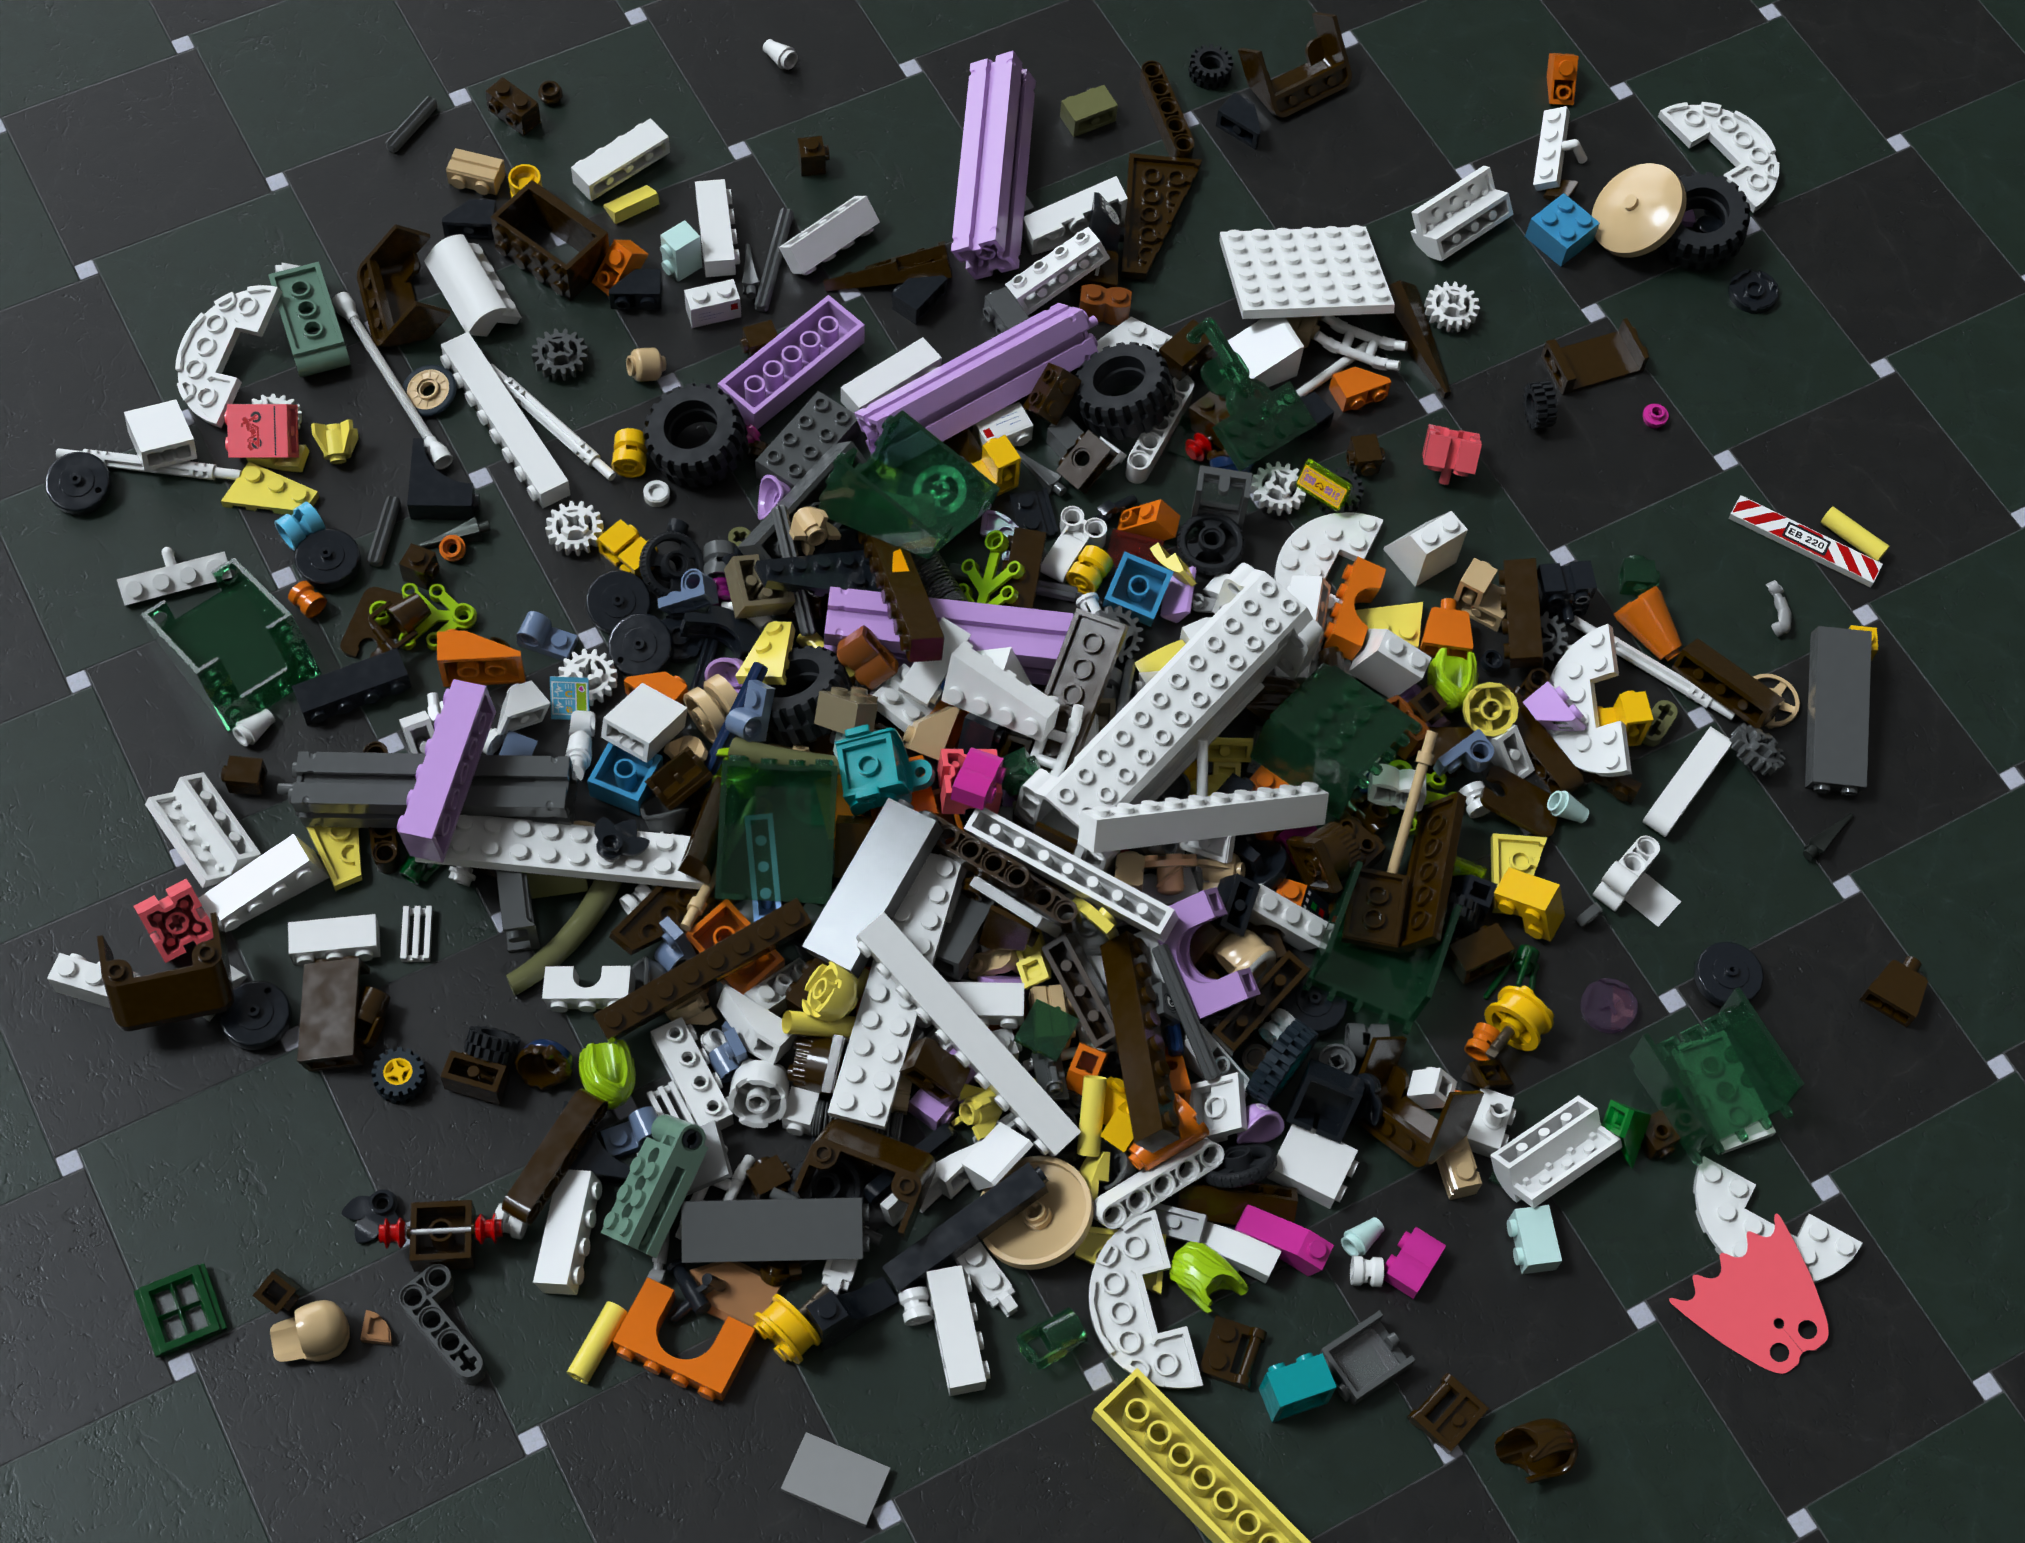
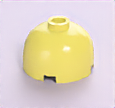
M1486 682L1475 686L1468 692L1463 701L1462 712L1464 720L1471 730L1476 731L1480 729L1485 736L1494 737L1504 734L1515 723L1519 707L1515 695L1506 686L1500 683Z
M832 961L829 962L828 966L821 964L812 973L804 990L809 992L807 1000L802 999L803 1011L808 1016L824 1022L838 1021L851 1012L857 1004L856 980L849 971Z

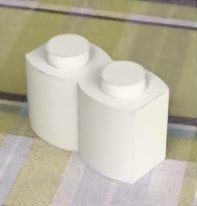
M1373 764L1368 778V800L1377 805H1395L1404 810L1416 770H1399L1388 764ZM1426 776L1416 811L1422 810L1426 798Z

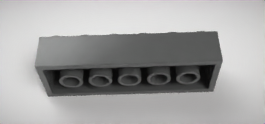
M852 441L837 443L820 458L776 506L785 505L787 507L790 523L794 514L800 508L811 506L822 509L828 515L827 522L839 529L856 510V507L882 481ZM772 512L738 546L743 555L759 554L760 560L782 558ZM795 540L798 556H804L801 541Z

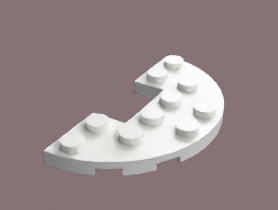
M1687 102L1660 110L1658 118L1688 148L1708 139L1735 166L1734 169L1723 176L1727 177V182L1731 183L1733 181L1739 186L1738 192L1742 190L1747 197L1746 202L1749 203L1750 210L1753 213L1767 202L1779 177V162H1777L1775 156L1776 149L1774 144L1757 123L1739 111L1735 110L1732 113L1721 109L1719 104L1701 102V105H1688Z
M258 285L247 287L246 291L236 294L230 292L214 301L216 305L205 314L201 312L186 331L176 358L175 370L178 371L179 381L177 386L183 400L205 422L222 428L225 421L227 404H233L242 383L238 378L224 375L222 372L240 332L263 336L282 294L278 287Z
M1345 512L1324 515L1305 523L1292 533L1283 545L1277 559L1274 579L1287 589L1291 585L1292 576H1323L1326 580L1338 555L1355 561L1357 557L1365 559L1382 526L1383 519L1362 513ZM1333 594L1329 595L1324 630L1328 622H1332L1333 618L1329 617L1334 603L1339 601Z
M1609 624L1589 632L1574 643L1559 660L1549 680L1553 687L1557 688L1560 686L1570 697L1567 703L1570 706L1574 704L1584 715L1581 721L1587 728L1583 731L1547 729L1546 731L1576 768L1599 776L1615 777L1632 774L1626 725L1622 721H1617L1600 727L1594 683L1619 676L1613 627Z
M1703 1156L1696 1170L1693 1187L1697 1207L1695 1212L1703 1233L1708 1235L1716 1247L1715 1251L1719 1255L1725 1253L1733 1257H1742L1746 1254L1748 1248L1746 1236L1748 1231L1763 1237H1769L1773 1234L1775 1225L1745 1209L1756 1184ZM1808 1214L1797 1237L1791 1234L1814 1284L1839 1272L1852 1260L1862 1245V1242L1811 1214Z
M1152 1210L1124 1224L1102 1248L1095 1262L1089 1284L1091 1321L1097 1337L1106 1352L1129 1374L1138 1368L1155 1386L1167 1389L1202 1387L1203 1383L1188 1327L1185 1326L1158 1333L1143 1276L1169 1270L1171 1265L1156 1210Z

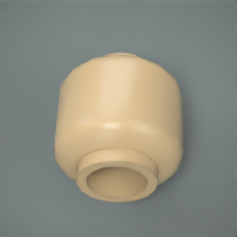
M654 347L637 348L631 352V355L627 356V372L637 382L656 381L660 379L662 371L666 370V359Z

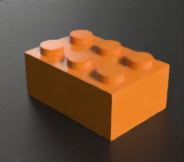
M726 898L685 935L698 955L751 923ZM774 949L722 979L720 982L723 985H729L744 995L745 992L784 968L785 959Z

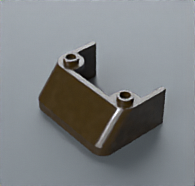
M1318 12L1312 14L1318 37L1310 40L1306 45L1305 55L1307 63L1272 80L1267 71L1262 51L1247 48L1238 49L1249 88L1272 115L1287 117L1346 88L1350 84L1352 71L1336 15Z
M395 224L358 268L357 281L372 341L376 346L389 348L429 339L451 315L450 310L415 301L411 280L420 271L421 265L417 253L431 238L428 233Z
M1039 821L1036 823L1033 834L1072 855L1075 854L1078 840ZM1028 869L1029 873L1058 891L1059 885ZM1043 898L1040 900L1039 905L1048 904L1051 898ZM1000 904L997 907L991 905L979 944L994 950L1025 951L1027 947L1033 948L1040 933L1036 932L1037 927Z
M216 912L210 913L214 940L201 942L194 948L192 952L193 966L134 977L130 964L122 959L114 960L113 952L104 936H97L102 979L114 1021L120 1029L135 1031L222 1013L231 1008L235 998L226 935Z
M1404 1036L1373 1037L1359 1074L1370 1073L1379 1079L1381 1091L1378 1097L1382 1103V1115L1380 1123L1376 1127L1370 1124L1365 1117L1357 1124L1413 1166H1430L1466 1137L1484 1093L1480 1090L1449 1092L1438 1120L1405 1096L1410 1083L1409 1075L1404 1068L1398 1065L1407 1038Z
M842 1119L832 1120L809 1148L792 1189L794 1195L800 1199L804 1198L816 1169L827 1170L832 1168L837 1163L841 1153L896 1173L891 1185L892 1192L899 1201L909 1204L898 1229L901 1240L907 1242L936 1172V1163L933 1156L926 1151Z

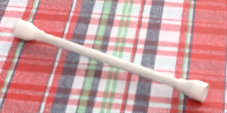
M348 292L336 294L331 300L333 307L340 316L347 320L348 324H351L421 437L424 438L428 457L435 469L448 467L453 461L451 453L446 446L438 442L436 437L432 435L359 320L360 317L357 314L356 304Z

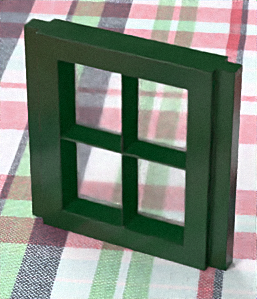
M205 1263L194 1265L133 1291L156 1358L164 1357L228 1329Z

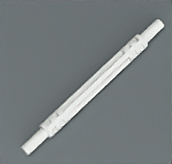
M490 364L512 398L589 467H594L609 481L616 477V472L600 459L601 456L516 380L512 377L508 378L494 364Z
M58 448L56 450L57 459L71 452H87L100 458L108 468L145 472L138 455L90 449L76 451ZM186 461L146 472L215 480V478L236 480L242 470L219 468L216 464Z
M1576 615L1574 616L1575 621L1570 623V625L1585 634L1597 629ZM1614 636L1616 654L1686 695L1689 699L1691 698L1694 702L1701 704L1706 709L1710 707L1732 720L1735 713L1681 675Z

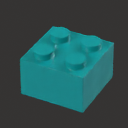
M1307 1353L1298 1357L1296 1363L1286 1366L1282 1362L1269 1367L1259 1387V1391L1273 1423L1328 1404L1337 1387L1323 1353L1316 1356L1313 1353Z

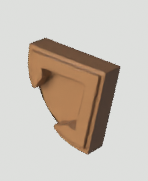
M366 1310L360 1338L361 1342L392 1346V1333L387 1322L377 1313Z

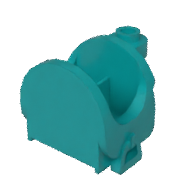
M869 724L846 729V738L835 741L843 798L850 806L851 813L854 816H861L870 809L884 806L888 798L897 802L899 799H903L911 803L913 792L929 788L935 780L934 769L928 761L923 759L909 761L902 738L895 728L870 732Z

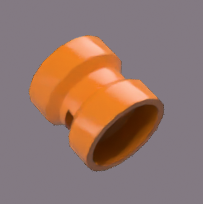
M301 581L290 590L288 600L294 606H299L301 613L307 618H313L321 613L326 606L327 600L321 593L315 592L314 587L308 581Z
M1479 1022L1472 1032L1473 1038L1468 1039L1464 1050L1470 1057L1478 1061H1487L1490 1058L1485 1053L1494 1040H1496L1500 1031L1490 1024Z

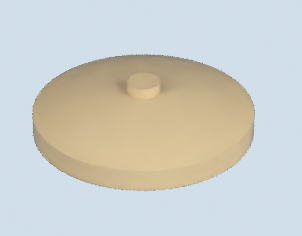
M1654 163L1640 164L1622 171L1608 182L1594 204L1592 217L1600 222L1595 235L1596 240L1608 252L1619 257H1637L1657 249L1674 234L1684 216L1686 192L1683 183L1669 168Z
M1050 1156L1022 1158L998 1182L1000 1183L1028 1162L1034 1169L1039 1166L1049 1180L1045 1183L1048 1189L1047 1194L983 1239L988 1250L998 1260L1014 1268L1026 1270L1042 1269L1063 1261L1083 1243L1093 1222L1094 1202L1085 1179L1069 1163ZM993 1187L983 1189L980 1196H982L984 1193H986Z

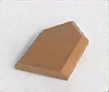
M713 1262L689 1270L699 1286L703 1284L702 1277L706 1273H710L727 1283V1287L723 1292L714 1289L706 1294L707 1299L711 1303V1309L707 1312L708 1314L723 1321H726L727 1317L730 1316L751 1327L756 1324L753 1315L756 1312L763 1313L773 1303L772 1297L778 1294L782 1285L771 1286L766 1284L760 1277V1271L741 1262Z

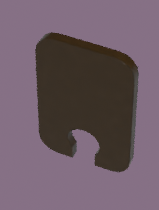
M370 587L364 592L340 644L344 655L357 659L361 643L367 640H372L378 645L370 657L391 650L386 643L382 644L372 632L373 628L368 623L369 609L376 601H391L393 604H396L404 599L402 594L379 587ZM383 613L378 618L385 617L386 614ZM390 620L387 624L381 625L391 636V640L395 644L398 643L401 632Z
M1500 766L1491 767L1485 780L1502 786L1505 796H1497L1491 789L1484 787L1480 795L1482 805L1537 837L1550 838L1554 833L1558 819L1547 808L1549 797L1552 794Z

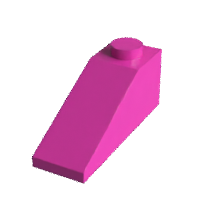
M1249 1204L1246 1205L1235 1228L1237 1232L1248 1235L1282 1251L1279 1259L1307 1276L1323 1270L1334 1246L1307 1228Z

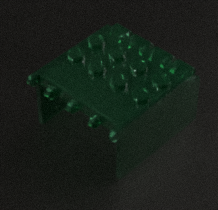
M1323 663L1283 704L1271 713L1270 719L1263 726L1250 758L1292 786H1301L1303 782L1318 784V788L1329 793L1327 812L1340 819L1356 787L1359 786L1362 789H1367L1370 785V780L1365 775L1370 772L1375 776H1379L1383 772V768L1377 762L1381 758L1387 763L1394 761L1401 746L1406 747L1410 743V738L1407 736L1408 732L1411 731L1414 734H1418L1422 730V725L1336 665L1330 667Z
M1357 861L1334 902L1327 921L1328 925L1320 946L1317 948L1303 990L1309 991L1312 985L1329 992L1326 1000L1332 1002L1335 995L1354 1003L1353 1012L1359 1013L1361 1007L1381 1015L1379 1019L1381 1024H1385L1388 1018L1404 1025L1402 1033L1408 1035L1413 1022L1432 998L1462 906L1457 904L1445 920L1440 942L1401 955L1397 952L1343 943L1341 939L1347 906L1363 862Z
M1740 987L1734 989L1721 1008L1720 1013L1702 1021V1026L1696 1024L1678 1033V1038L1674 1035L1658 1044H1655L1650 1035L1646 1033L1630 1055L1631 1060L1636 1066L1633 1071L1659 1110L1662 1109L1681 1138L1679 1142L1696 1166L1703 1163L1700 1152L1712 1147L1717 1155L1724 1153L1725 1150L1721 1142L1735 1134L1742 1143L1747 1141L1749 1138L1745 1129L1760 1122L1762 1127L1768 1130L1772 1128V1123L1768 1117L1780 1111L1786 1119L1793 1117L1794 1113L1789 1103L1805 1084Z

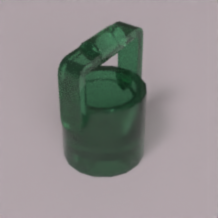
M1067 1307L1045 1321L1022 1332L1016 1337L1019 1352L1029 1363H1033L1037 1369L1041 1370L1086 1343L1088 1338L1077 1315L1071 1308ZM1037 1336L1040 1337L1049 1352L1041 1358H1038V1354L1027 1343Z

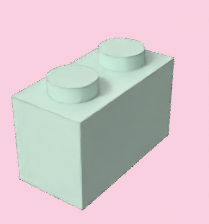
M685 220L660 235V251L663 260L661 265L667 275H672L679 282L702 268L700 236Z
M1549 1205L1514 1209L1507 1220V1231L1509 1236L1514 1239L1513 1257L1515 1264L1520 1265L1521 1273L1529 1274L1556 1270L1562 1262V1257Z

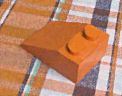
M449 629L437 632V662L444 687H451L453 679L480 685L526 682L521 651L465 630Z

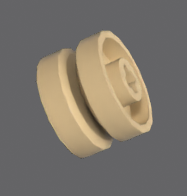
M719 674L704 681V690L695 687L684 694L683 697L693 722L712 744L738 695L732 685Z

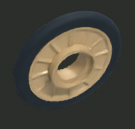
M425 365L414 370L406 378L402 388L420 416L429 417L443 412L450 406L456 394V381L448 369L439 365ZM427 386H435V390L431 395H423V390Z

